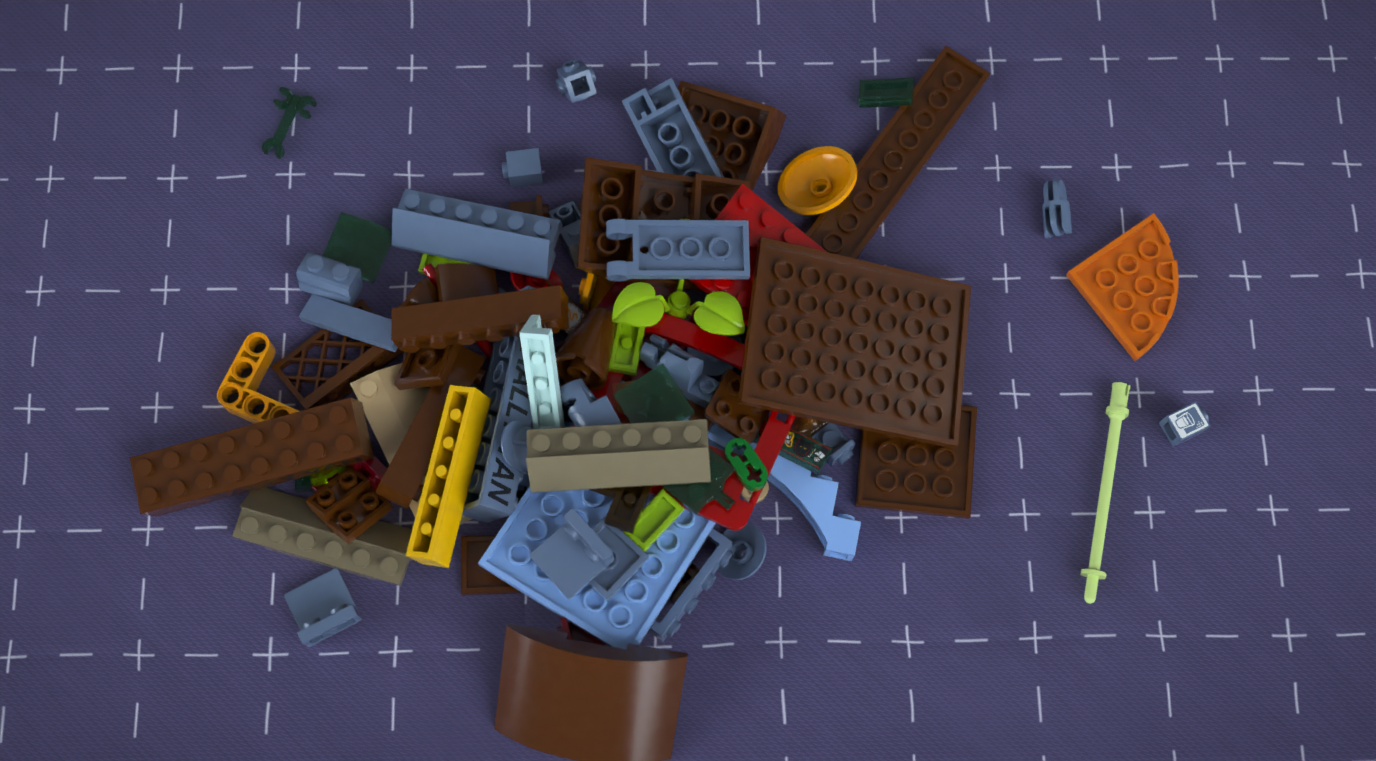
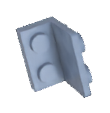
M573 508L564 515L565 524L530 553L531 559L567 599L574 597L615 561L611 549Z
M337 568L284 595L300 629L297 634L301 642L307 647H311L363 620Z

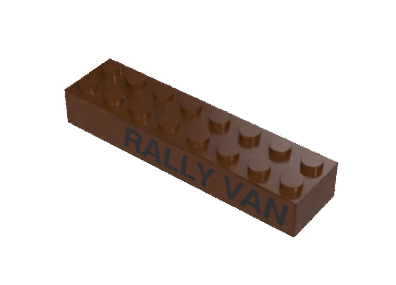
M350 397L130 457L140 514L157 517L370 460L374 456L363 404Z

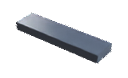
M312 294L299 315L302 322L392 352H396L398 348L391 340L392 319Z

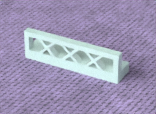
M531 315L519 333L533 429L565 428L552 329L542 328L540 315Z

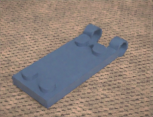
M611 219L606 222V237L608 239L624 240L632 237L633 262H608L607 279L610 281L620 282L629 279H749L748 220ZM646 247L648 252L645 254L641 253L640 249Z

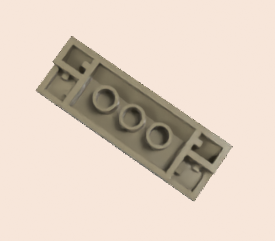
M707 419L526 430V463L532 493L711 482Z
M261 488L251 491L241 503L240 507L242 510L232 535L235 539L372 580L377 579L402 586L409 562L412 560L406 556L412 529L378 520L348 545L312 511L304 498L269 488Z

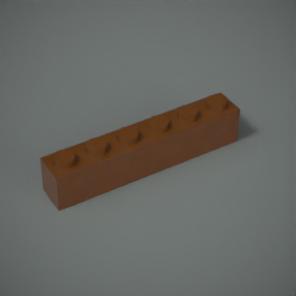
M561 285L392 308L391 340L401 351L413 353L422 348L443 349L447 345L452 344L472 345L475 341L488 340L496 342L501 341L505 337L512 336L520 338L519 332L531 315H540L542 328H550L552 333L556 334L560 330L569 329L568 297Z
M461 345L446 384L430 388L375 492L376 494L406 509L412 500L418 502L424 487L420 483L424 476L427 475L449 386L471 387L473 383L479 385L486 371L481 368L486 359L485 357Z

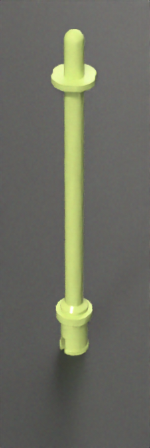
M1122 382L1112 383L1110 405L1106 407V414L1110 418L1089 567L1081 569L1080 574L1087 577L1084 600L1089 604L1094 603L1096 600L1099 579H1106V573L1101 571L1100 567L1121 424L1129 416L1127 403L1131 386Z

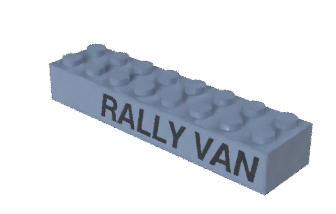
M526 286L525 288H523V289H521V290H529V289H536V288L531 287V286ZM516 336L505 337L501 341L494 342L483 390V393L491 398L462 513L463 516L486 523L512 515L518 503V497L516 496L518 484H520L524 475L522 472L511 467L503 457L501 449L503 430L513 420L521 421L531 428L533 427L521 340Z

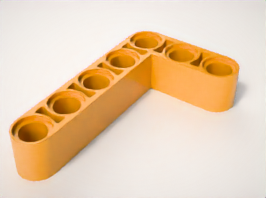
M254 332L247 336L217 391L219 403L228 412L254 424L299 412L292 407L256 392L276 353L274 345L264 333ZM266 344L262 352L254 353L257 345ZM252 368L250 376L241 378V373L245 369ZM239 393V397L235 402H227L231 394ZM264 404V410L260 414L254 415L253 409L255 406Z

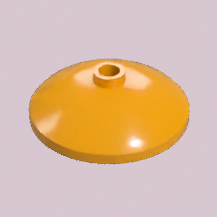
M822 146L805 151L794 158L783 170L778 182L779 197L784 206L796 214L815 215L829 211L846 199L853 190L857 180L856 164L847 151L838 147Z

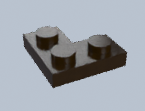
M653 486L588 490L613 498L605 518V524L633 534Z

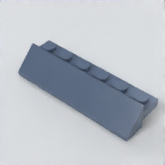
M672 78L649 91L643 88L622 100L658 172L694 177L696 174L724 177Z
M405 189L398 208H393L392 246L548 280L556 258L554 249L563 225L561 220Z

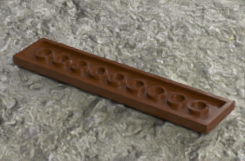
M945 46L856 165L857 180L851 193L839 205L821 213L806 235L829 253L857 259L984 86L991 73L950 47Z

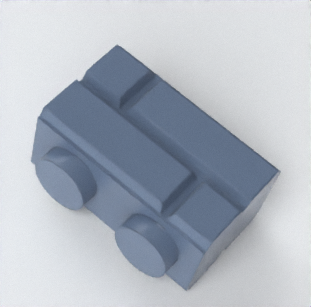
M308 252L296 272L300 290L349 306H353L363 287L361 269L350 265L347 266L344 263L312 252Z

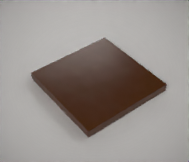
M962 405L959 444L955 448L861 429L855 507L969 519L971 517L977 407Z

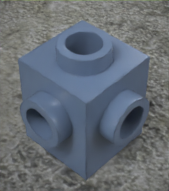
M582 60L567 61L562 65L563 67L556 69L559 76L555 80L560 94H565L571 103L585 100L589 96L597 94L594 82H596L594 71L591 66L587 67Z

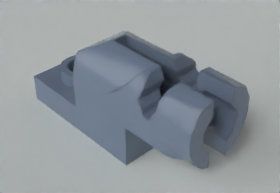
M653 333L650 336L651 344L645 342L642 346L639 359L646 366L663 375V386L683 390L682 397L706 408L720 382L702 373L703 360L683 351L674 343L670 346L666 339Z
M583 379L573 380L560 387L561 400L565 407H570L568 414L575 427L622 424L607 396L597 400L585 385Z

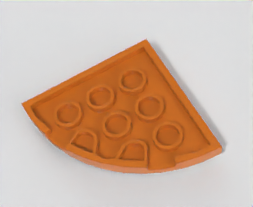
M1154 213L1066 274L1134 361L1142 357L1158 341L1172 317L1178 295L1179 274L1177 260H1174L1170 247V238Z

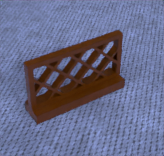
M363 299L352 306L375 314ZM322 328L273 365L272 369L306 410L342 400L353 392L350 383L383 369L404 351L397 348L396 352H392L365 342H349L350 337L344 336L343 341H330L332 331ZM314 346L322 347L320 359L307 358L308 350ZM328 347L342 348L339 360L326 359ZM347 348H361L358 358L355 360H345ZM291 363L299 364L297 376H286L282 370ZM306 364L319 365L317 377L303 376ZM325 365L338 366L337 374L331 378L323 377ZM302 382L315 383L314 391L303 398L300 394Z

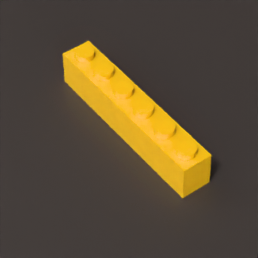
M449 386L406 552L407 557L424 565L449 568L491 402V398L475 387Z

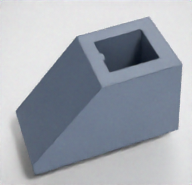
M571 201L548 213L550 218L561 220L563 226L559 238L567 255L577 269L581 213L574 201Z

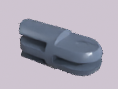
M1054 179L1053 182L1048 180L1043 186L1044 203L1042 205L1044 236L1045 238H1052L1054 234L1055 236H1062L1064 232L1071 234L1070 203L1067 201L1065 185L1060 179Z

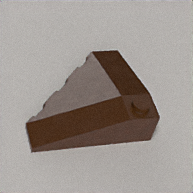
M680 81L678 90L724 178L750 181V190L753 191L779 139L787 115L772 106Z

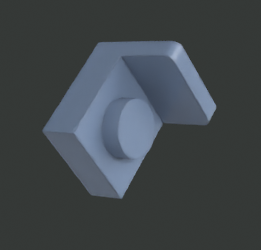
M833 423L827 424L810 438L812 439L811 443L817 444L816 449L818 452L821 450L820 447L822 445L830 448L824 457L830 466H833L836 462H839L840 465L846 462L853 455L851 450H853L856 444L852 439L849 441Z

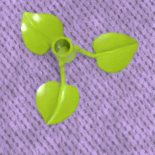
M679 279L677 291L670 294L667 302L662 295L656 296L651 284L644 282L630 284L617 297L612 312L613 323H624L635 327H650L661 320L664 312L685 320L688 314H693V310L698 308L694 313V321L701 329L709 333L729 336L740 335L745 332L742 309L735 297L726 292H712L705 297L704 303L697 301L690 306V298L683 292L684 279Z

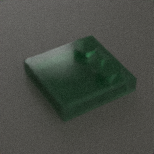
M664 364L659 365L613 394V397L631 424L683 421L695 414Z

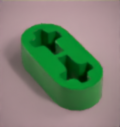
M742 438L730 440L724 452L726 462L747 490H761L768 479L766 467L746 440ZM733 447H736L738 450L744 449V463L739 456H731ZM748 466L753 473H761L759 477L760 482L757 483L754 479L748 480L750 474L747 469Z

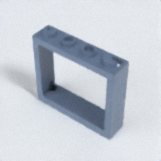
M715 529L711 530L707 539L718 547L660 623L654 621L648 631L662 642H664L667 636L671 638L675 632L677 633L681 626L680 619L685 613L690 614L699 602L697 599L698 595L703 589L707 591L716 580L714 575L720 566L726 567L729 559L734 554L731 552L733 549L732 541Z

